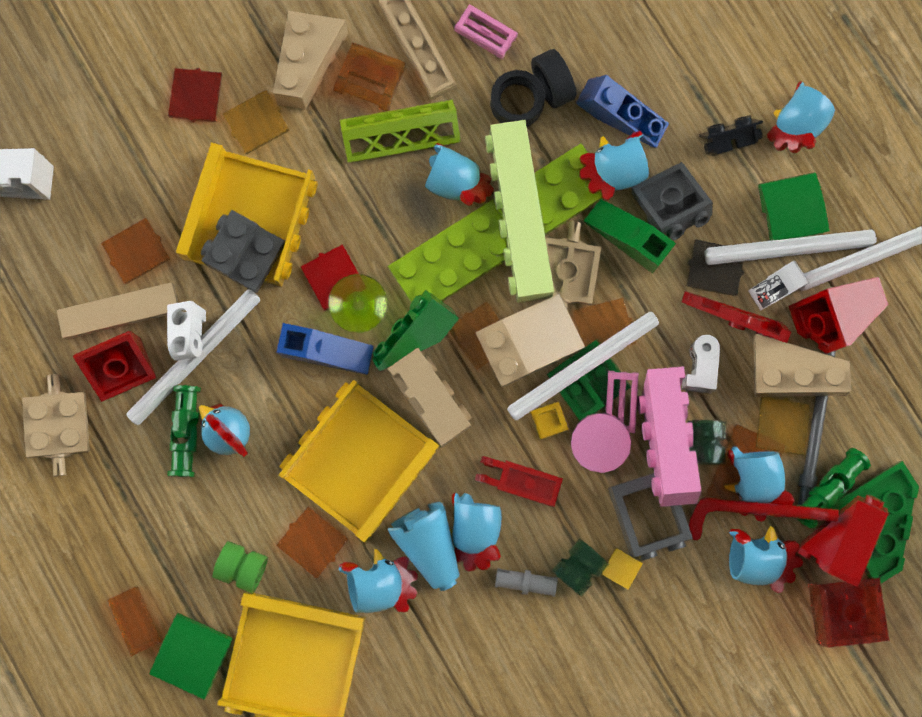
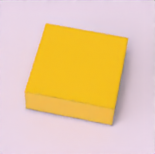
M559 402L530 412L540 440L569 430Z
M615 548L601 575L629 590L643 563Z

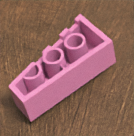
M684 367L648 369L642 396L637 397L639 414L644 413L645 422L642 423L644 441H649L650 450H647V463L649 468L654 469L655 475L652 478V492L654 496L659 497L660 507L697 504L701 494L696 451H689V447L693 446L692 423L685 422L688 417L687 405H689L688 392H681L682 380L685 378Z

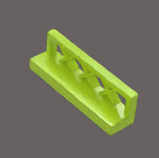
M453 100L340 120L348 163L431 148L437 143L448 145L461 142L457 112ZM452 122L453 135L441 137L434 132L440 124ZM420 128L426 132L420 141L413 142L406 137L411 129ZM391 133L398 138L392 146L384 147L378 143L383 134ZM362 138L369 143L364 151L352 153L349 140Z

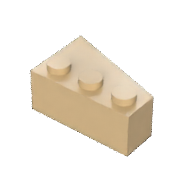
M288 11L273 90L278 105L306 110L321 84L329 64H332L338 48L348 36L346 20Z
M755 333V397L847 396L851 392L850 361Z

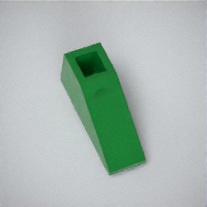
M602 199L598 201L583 221L652 274L676 244L654 226Z
M425 290L422 295H418L413 299L410 304V310L404 318H400L395 322L391 334L385 342L382 341L376 346L372 357L376 368L382 371L401 360L416 348L423 351L441 342L459 320L458 315L451 307Z

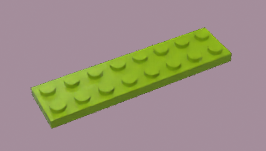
M582 143L534 173L545 236L602 199L600 192L591 194L588 191L589 180L583 181L579 177L580 170L585 167L581 164L580 157L582 154L588 153ZM494 198L388 265L389 271L409 301L412 302L416 296L422 295L425 290L441 301H444L504 263L503 249L508 248L507 238H501L499 220H503L502 209H496Z

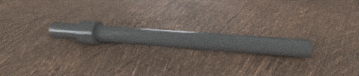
M836 351L827 353L826 355L835 357ZM816 396L804 471L803 474H800L798 486L801 487L798 505H802L809 497L811 489L817 487L818 477L815 474L828 396Z

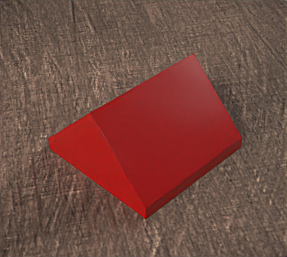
M130 330L73 355V359L101 402L156 378L155 371L141 338Z

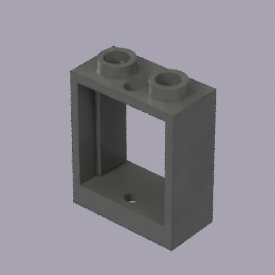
M654 473L608 488L631 557L639 556L640 561L658 556L656 550L665 547L668 548L669 552L686 547L685 541L693 539L682 506L675 505L670 507L679 534L639 546L623 496L652 487V478L655 477Z

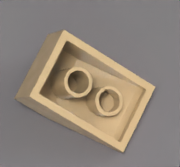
M560 294L475 332L501 387L514 383L585 348Z

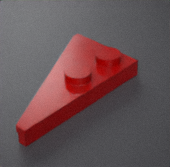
M685 291L683 294L682 303L728 320V325L739 330L748 328L756 331V334L788 343L791 331L783 322Z

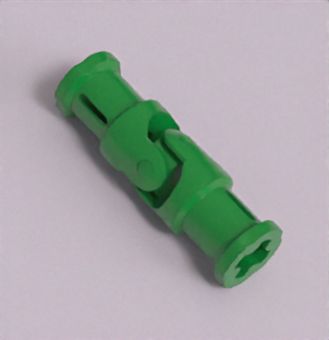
M176 385L173 387V391L176 392L175 410L172 411L171 415L173 425L171 427L169 451L172 452L171 470L167 471V476L195 477L192 466L193 453L197 452L196 425L199 420V412L196 411L197 394L201 392V388L197 386ZM178 438H184L188 441L185 443H180L178 441Z
M850 448L846 452V457L839 465H834L821 479L819 487H813L805 502L797 506L832 509L838 499H841L855 484V478L862 471H866L871 467L869 458L863 452ZM796 518L801 524L811 529L818 525V521L814 519Z

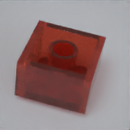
M862 577L858 587L841 579L808 583L817 645L831 648L890 641L880 578Z

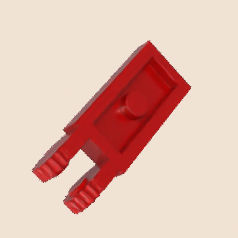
M485 456L481 457V463L491 468L502 469L500 480L490 478V476L485 474H476L475 481L497 487V490L555 507L563 478L510 461L502 462Z

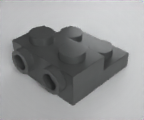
M682 162L631 187L633 197L646 213L647 222L672 241L680 238L684 234L685 229L693 225L696 227L704 226L710 220V216H712L713 202Z
M231 210L229 215L223 214L216 225V230L219 232L213 241L209 239L204 244L201 250V255L204 256L202 262L209 268L258 293L282 252L285 240Z

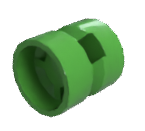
M228 541L219 554L212 577L227 584L236 581V587L253 594L266 569L268 556L254 551L246 554L243 546Z

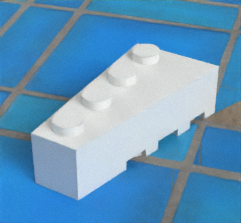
M35 148L0 149V197L50 200L54 166Z

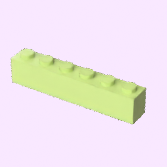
M526 120L490 125V135L485 136L487 153H493L494 163L490 164L492 181H497L499 191L494 192L496 209H502L503 220H499L501 238H507L508 248L503 249L505 265L511 266L513 277H508L510 295H516L517 303L551 298L554 294V287Z

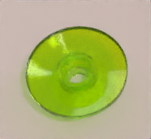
M354 274L344 277L336 283L331 290L328 306L330 314L338 326L349 332L362 333L380 324L385 317L388 301L385 290L378 281L367 275ZM356 301L364 302L363 309L355 310L353 308Z

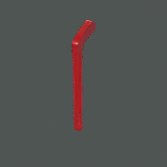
M704 497L697 503L688 526L693 538L692 540L697 541L702 536L704 521L709 512L722 511L838 522L839 509Z

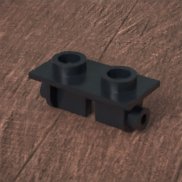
M749 115L734 119L735 124L729 126L720 123L707 127L708 132L699 134V137L705 138L708 143L704 144L705 153L716 156L732 151L731 139H735L736 148L757 144L758 140L763 138L760 128L756 129V125L762 124L763 120L752 119V116Z

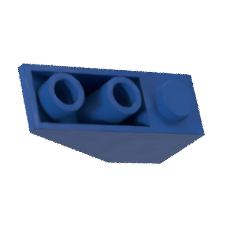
M608 75L588 79L576 102L577 105L597 120L627 135L642 131L643 136L640 138V141L653 148H657L669 125L666 120Z
M283 323L276 352L282 358L368 375L374 346L315 329Z

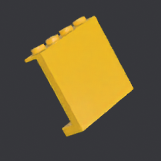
M211 142L176 253L181 259L205 265L202 262L204 256L201 255L204 244L209 239L213 241L219 231L216 230V225L223 214L229 215L231 210L257 223L264 230L285 240L282 252L264 281L282 287L284 279L288 280L292 272L293 264L289 263L292 253L297 252L300 246L301 236L298 233L301 224L306 225L310 209L306 208L309 198H314L317 191L318 181H315L313 171L308 169L307 173L227 152L222 145Z
M353 380L350 385L346 382L335 395L338 400L331 408L326 406L317 418V421L320 423L313 432L307 430L298 442L301 447L294 455L290 453L279 466L282 469L279 476L292 484L366 543L440 447L436 442L426 437Z
M243 593L240 604L243 608L222 698L218 700L217 705L224 706V711L231 714L242 715L243 711L255 713V717H344L366 617L258 593Z

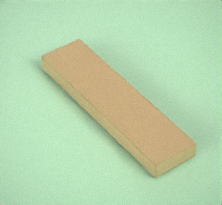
M379 0L380 8L431 100L457 88V83L410 0Z
M171 282L57 310L62 338L67 340L166 316L167 305L178 303L175 285Z

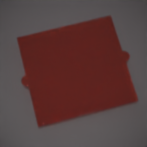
M175 68L168 113L169 118L189 119L192 123L196 120L216 122L222 73L201 71L200 68L195 70Z

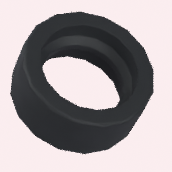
M550 49L532 58L533 75L542 83L545 91V100L552 108H558L576 98L577 94L573 77L565 60L558 51Z
M513 70L505 72L496 80L492 87L490 107L493 116L499 123L526 120V126L529 127L539 119L543 111L545 102L543 85L535 75L527 71ZM512 85H523L529 88L534 95L532 109L521 115L507 112L502 107L500 101L504 89Z

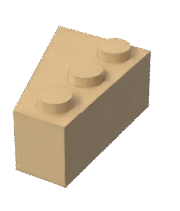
M416 348L388 368L391 378L441 448L471 427L468 422L472 418L463 404L458 406L451 397L455 394L445 379L440 381L435 373L437 371L436 366L428 355L426 357L423 356L419 348Z

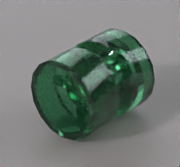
M717 420L687 421V423H692L693 446L689 447V451H696L698 465H726L725 447L720 442L726 439L727 422Z
M578 539L568 551L570 557L568 559L562 558L552 569V572L576 594L582 597L592 586L591 578L599 577L609 564L588 544Z

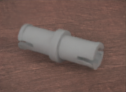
M498 568L495 587L520 590L522 594L528 595V592L555 597L558 577L531 574L529 570H525V573Z

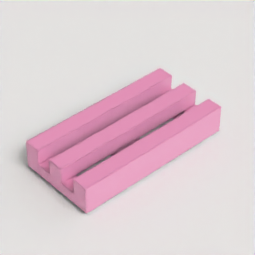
M470 4L454 27L455 32L500 59L504 58L506 51L510 49L512 42L515 41L518 34ZM471 15L508 38L504 40L468 17ZM464 24H465L466 26L470 27L471 29L475 30L476 32L480 33L481 35H483V36L487 37L488 39L492 40L493 42L497 43L498 45L502 46V47L497 46L496 44L492 43L491 41L487 40L486 38L482 37L481 35H479V34L475 33L474 31L470 30L469 28L465 27Z
M609 371L606 413L612 414L614 379H620L618 418L624 423L626 380H632L629 426L626 427L629 433H635L639 373Z

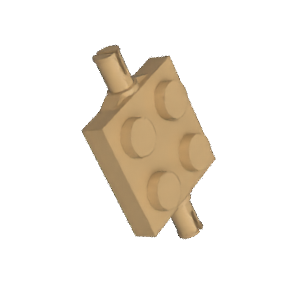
M575 221L569 222L567 238L553 239L545 237L554 287L553 296L560 294L566 308L568 304L573 303L592 305L601 253L600 246L588 245L579 240L582 223H576L574 233Z
M50 374L46 375L48 393L22 398L26 458H51L53 460V476L66 475L65 457L75 453L90 452L86 393L60 392V375L53 374L52 376Z

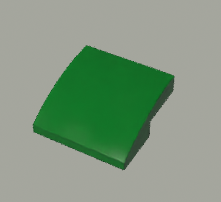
M816 172L758 184L762 212L766 213L770 241L799 238L830 231L824 197Z
M598 339L594 340L577 354L568 358L549 372L547 376L550 379L601 343ZM611 357L559 392L579 421L606 406L608 372H621ZM614 379L613 400L619 396L620 379ZM626 380V391H627L628 389H630V388L632 387V386L630 385V383L628 382V380Z
M177 613L149 674L205 700L211 690L217 672L225 660L233 638Z

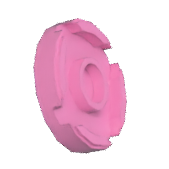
M594 413L579 421L572 433L571 447L574 457L581 466L593 472L605 473L613 471L624 464L630 454L631 438L628 428L621 419L608 413Z

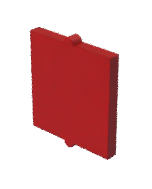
M343 244L325 254L319 253V257L301 266L324 311L342 302L348 303L349 298L367 289Z

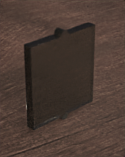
M696 239L694 241L692 257L688 261L690 268L686 286L737 296L740 278L744 274V270H742L743 261L708 265L704 257L706 249L726 245Z

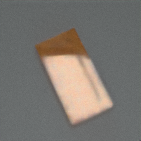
M138 586L107 600L131 656L162 642Z

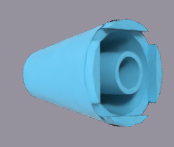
M442 502L428 504L430 509L428 511H420L418 508L405 514L391 524L393 528H388L387 530L433 589L439 588L440 591H444L456 585V579L460 574L445 507Z

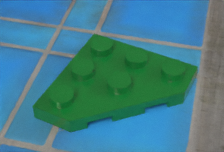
M903 461L896 462L846 493L841 499H838L836 505L832 508L840 510L856 496L865 498L866 495H871L884 502L883 507L888 509L889 514L865 569V573L874 586H878L898 574L904 567L905 558L903 556L906 541L910 537L913 516L911 515L914 500L918 496L919 485Z

